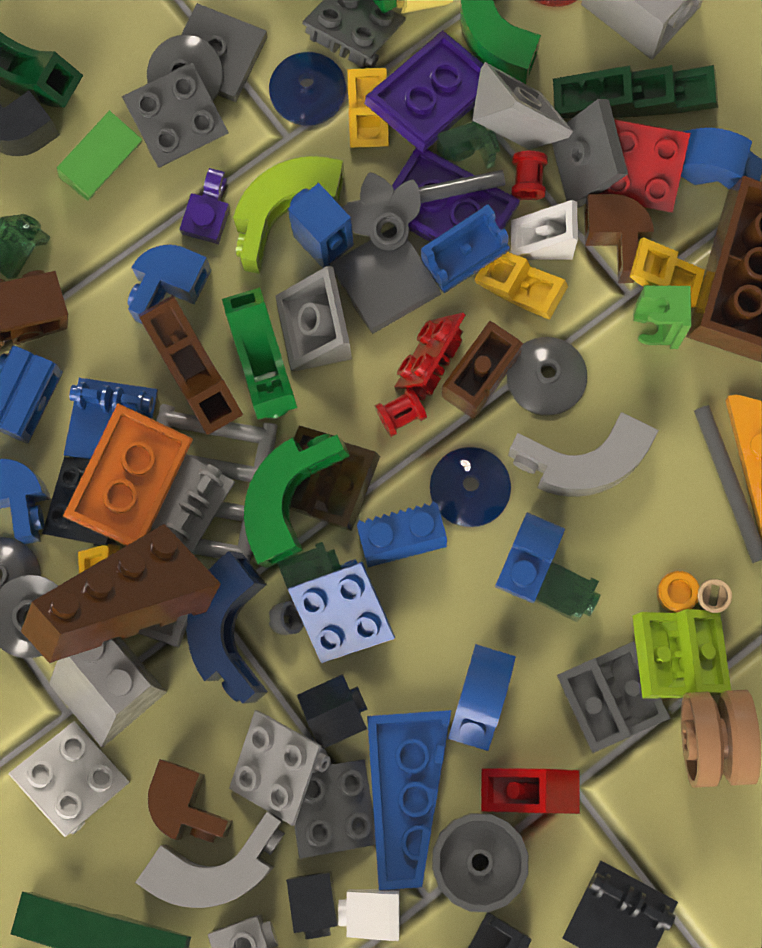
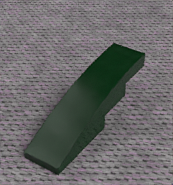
M629 65L553 79L554 108L562 118H574L597 99L609 100L613 118L676 114L719 108L714 65L675 72L672 65L635 72L632 71Z
M23 891L10 935L52 948H189L191 936L123 915L109 914L80 904L66 903L37 893Z

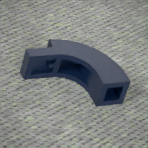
M228 551L209 569L221 585L207 612L195 616L192 613L188 614V645L195 667L204 681H219L223 678L222 686L234 701H241L242 704L256 703L268 691L240 656L235 644L234 628L238 614L243 606L267 584L243 553Z

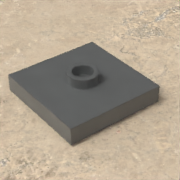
M197 3L181 35L199 37L216 50L223 66V83L218 96L237 102L268 37L267 31Z
M597 99L568 121L567 124L573 130V133L569 138L552 143L566 201H576L577 208L586 203L588 194H600L628 175L611 106L607 99Z

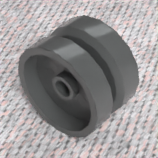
M469 813L452 820L439 833L432 850V870L439 889L453 904L470 912H491L507 906L521 892L528 876V852L522 836L509 822L491 814ZM479 853L486 855L488 858V863L484 865V870L482 871L475 870L471 863L474 855Z

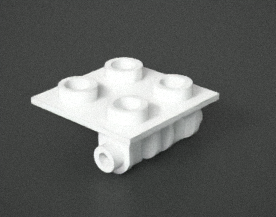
M75 721L9 772L10 777L64 837L79 831L85 825L84 821L129 784L126 777Z

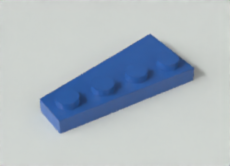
M452 710L367 716L379 890L422 887Z

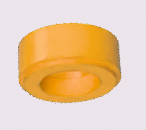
M671 572L659 582L657 599L660 605L671 613L692 609L698 603L699 583L687 572Z

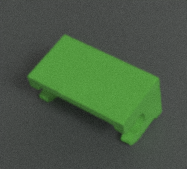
M109 110L56 167L58 176L88 201L125 159L140 146L143 139Z
M644 285L633 310V321L644 324L652 322L657 326V333L654 335L641 334L638 337V341L646 345H670V349L679 348L691 328V286Z

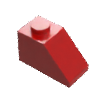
M482 768L481 811L580 814V770Z

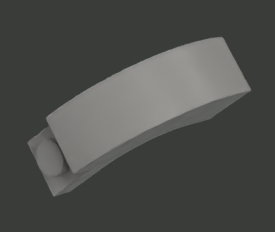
M621 412L607 440L596 450L587 454L576 456L561 454L517 433L508 456L513 458V464L523 471L535 474L537 470L544 473L537 487L538 489L567 497L589 496L606 491L626 479L640 464L659 430Z
M266 812L240 852L233 859L219 866L196 864L169 845H160L135 883L157 898L183 907H213L235 900L260 884L274 868L273 865L261 858V855L264 851L271 855L285 835L284 832L279 830L284 821L270 812Z

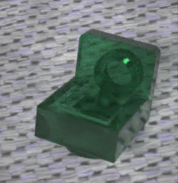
M27 214L3 216L0 218V273L7 279L17 278L35 246L46 245L50 239V236L41 229V224L35 218Z

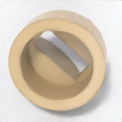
M709 579L703 582L698 589V602L706 611L712 613L722 612L729 607L732 601L731 589L725 582L719 579ZM712 585L719 586L716 606L708 605Z

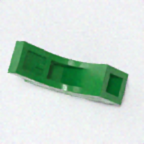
M461 0V29L472 54L483 64L486 62L526 84L538 55L541 35L508 23L497 11L493 0Z
M261 288L223 298L225 314L242 364L257 420L266 417L278 418L285 415L289 410L298 408Z
M330 434L320 435L307 443L308 448L302 450L300 444L292 437L275 448L256 470L246 494L244 525L246 536L257 564L268 568L303 551L290 519L291 500L297 487L307 477L350 456L344 441L337 434L332 437Z

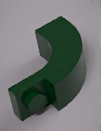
M0 32V86L20 96L30 91L39 104L65 108L83 74L55 51L31 49Z

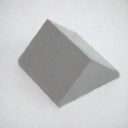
M486 62L480 70L472 121L528 150L570 137L573 130L541 92Z
M326 266L275 296L291 371H299L352 359L333 267Z

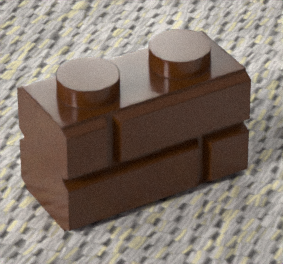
M489 321L442 385V397L475 419L508 374V369H511L521 356L523 343L494 322Z

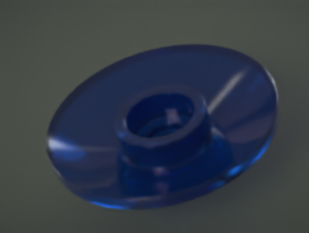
M301 52L287 57L275 68L270 78L269 95L275 110L287 121L303 126L316 125L329 120L339 111L346 95V82L343 72L332 59L315 52ZM304 79H312L314 81L308 87L300 85V81Z
M476 447L459 448L446 454L435 466L430 479V496L432 501L438 504L441 516L452 524L461 527H480L494 521L506 508L511 494L510 476L505 465L491 452ZM474 478L478 481L479 486L474 491H468L463 486L464 480Z

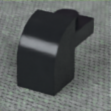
M27 91L4 108L0 105L1 153L10 156L29 155L60 136L52 119L30 91Z

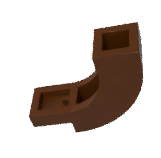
M173 295L138 314L139 319L207 435L243 415L225 381L213 365Z

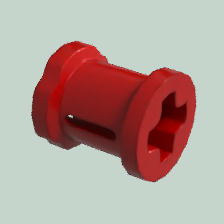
M532 150L515 153L512 162L516 166V175L511 195L520 200H540L545 198L546 188L543 186V170L548 164V156L542 152Z
M412 387L406 388L404 390L405 394L385 405L381 403L374 405L378 417L390 437L395 436L397 429L416 419L423 421L427 418L423 405Z

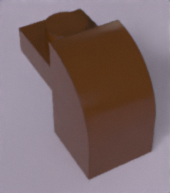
M588 194L584 207L585 246H617L618 283H634L635 281L630 277L639 241L643 237L651 240L654 233L651 217L641 204L627 196L619 194Z
M159 759L148 791L149 812L159 830L174 840L182 839L186 826L192 827L190 835L214 843L216 836L221 838L227 837L233 820L193 807L205 774Z

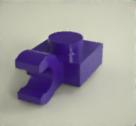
M209 168L204 182L203 195L191 193L179 229L182 235L219 245L230 211L229 203L221 201L227 185V179L224 178L225 172Z

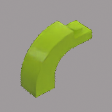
M306 156L286 160L267 169L248 186L240 198L233 216L237 232H242L238 237L236 256L240 257L244 271L260 274L269 232L277 219L288 212L287 208L290 207L291 200L298 192L305 188L310 190L319 182L339 204L345 177L343 160L319 156Z

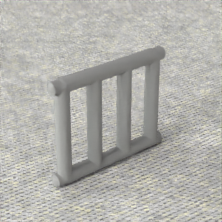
M161 404L157 422L170 428L206 434L195 415L174 412V407ZM230 422L210 434L258 443L254 466L194 455L189 456L205 465L211 464L222 471L223 475L230 479L251 482L260 464L274 450L278 426L273 423H263V427ZM223 502L214 517L242 522L238 545L201 539L193 554L220 559L228 551L243 553L250 562L253 552L245 531L244 505Z

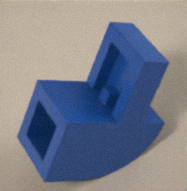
M696 128L683 131L691 134L681 177L693 185L719 182L730 190L742 176L760 181L762 159L750 151L752 141L747 137L719 128Z
M161 245L144 252L131 267L138 281H141V284L137 283L132 288L127 301L128 310L133 319L142 324L138 314L161 302L166 293L195 305L211 272L207 257L177 245Z
M0 459V509L11 508L15 539L23 544L41 542L39 530L44 529V516L40 505L35 506V502L51 500L48 488L41 478L24 464L10 459Z
M527 512L495 587L534 604L565 528Z
M475 644L448 739L489 751L509 687L516 656Z

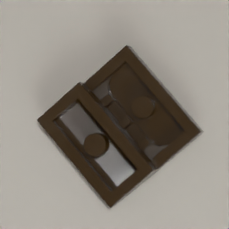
M299 425L294 439L300 444L302 450L308 448L307 443L327 433ZM344 442L350 456L307 477L294 492L290 509L352 531L380 455L376 451Z

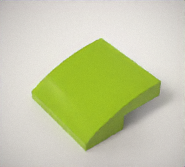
M685 609L678 613L640 612L632 615L642 698H683L685 693L709 692L711 696L721 695L723 691L731 690L720 612L712 613L706 610Z

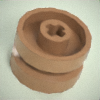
M723 691L718 703L715 702L709 692L685 693L681 706V736L685 767L692 788L718 786L723 774L731 786L757 784L761 768V741L756 708L749 691Z

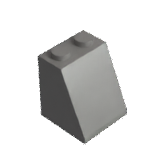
M582 0L581 5L653 60L701 7L703 0Z
M120 636L104 641L100 647L58 660L49 682L54 691L102 748L167 693Z

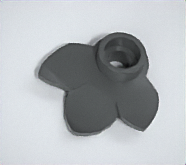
M370 172L361 186L360 203L347 204L342 208L351 217L352 231L355 234L370 236L372 242L378 248L390 251L398 249L406 242L409 234L408 224L420 212L421 196L419 187L413 179L404 182L394 190L392 185L384 178ZM388 223L395 225L397 228L396 234L391 238H386L381 233L382 227Z

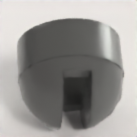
M293 601L280 602L269 611V625L274 632L280 635L297 634L302 630L304 624ZM283 617H289V623H285Z

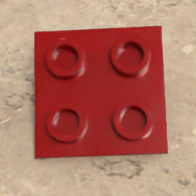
M614 119L628 175L600 194L624 195L634 199L644 208L673 213L691 133Z
M462 312L433 319L432 321L429 320L424 324L417 336V341L420 343L413 355L409 354L403 360L397 371V375L400 378L394 386L395 388L413 387L421 401H424L427 396H432L441 380L437 375L443 376L445 370L438 363L448 366L451 363L450 358L454 357L463 342L461 338L463 331L459 326L466 314Z

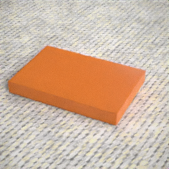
M118 403L63 517L126 546L146 535L151 530L193 438Z

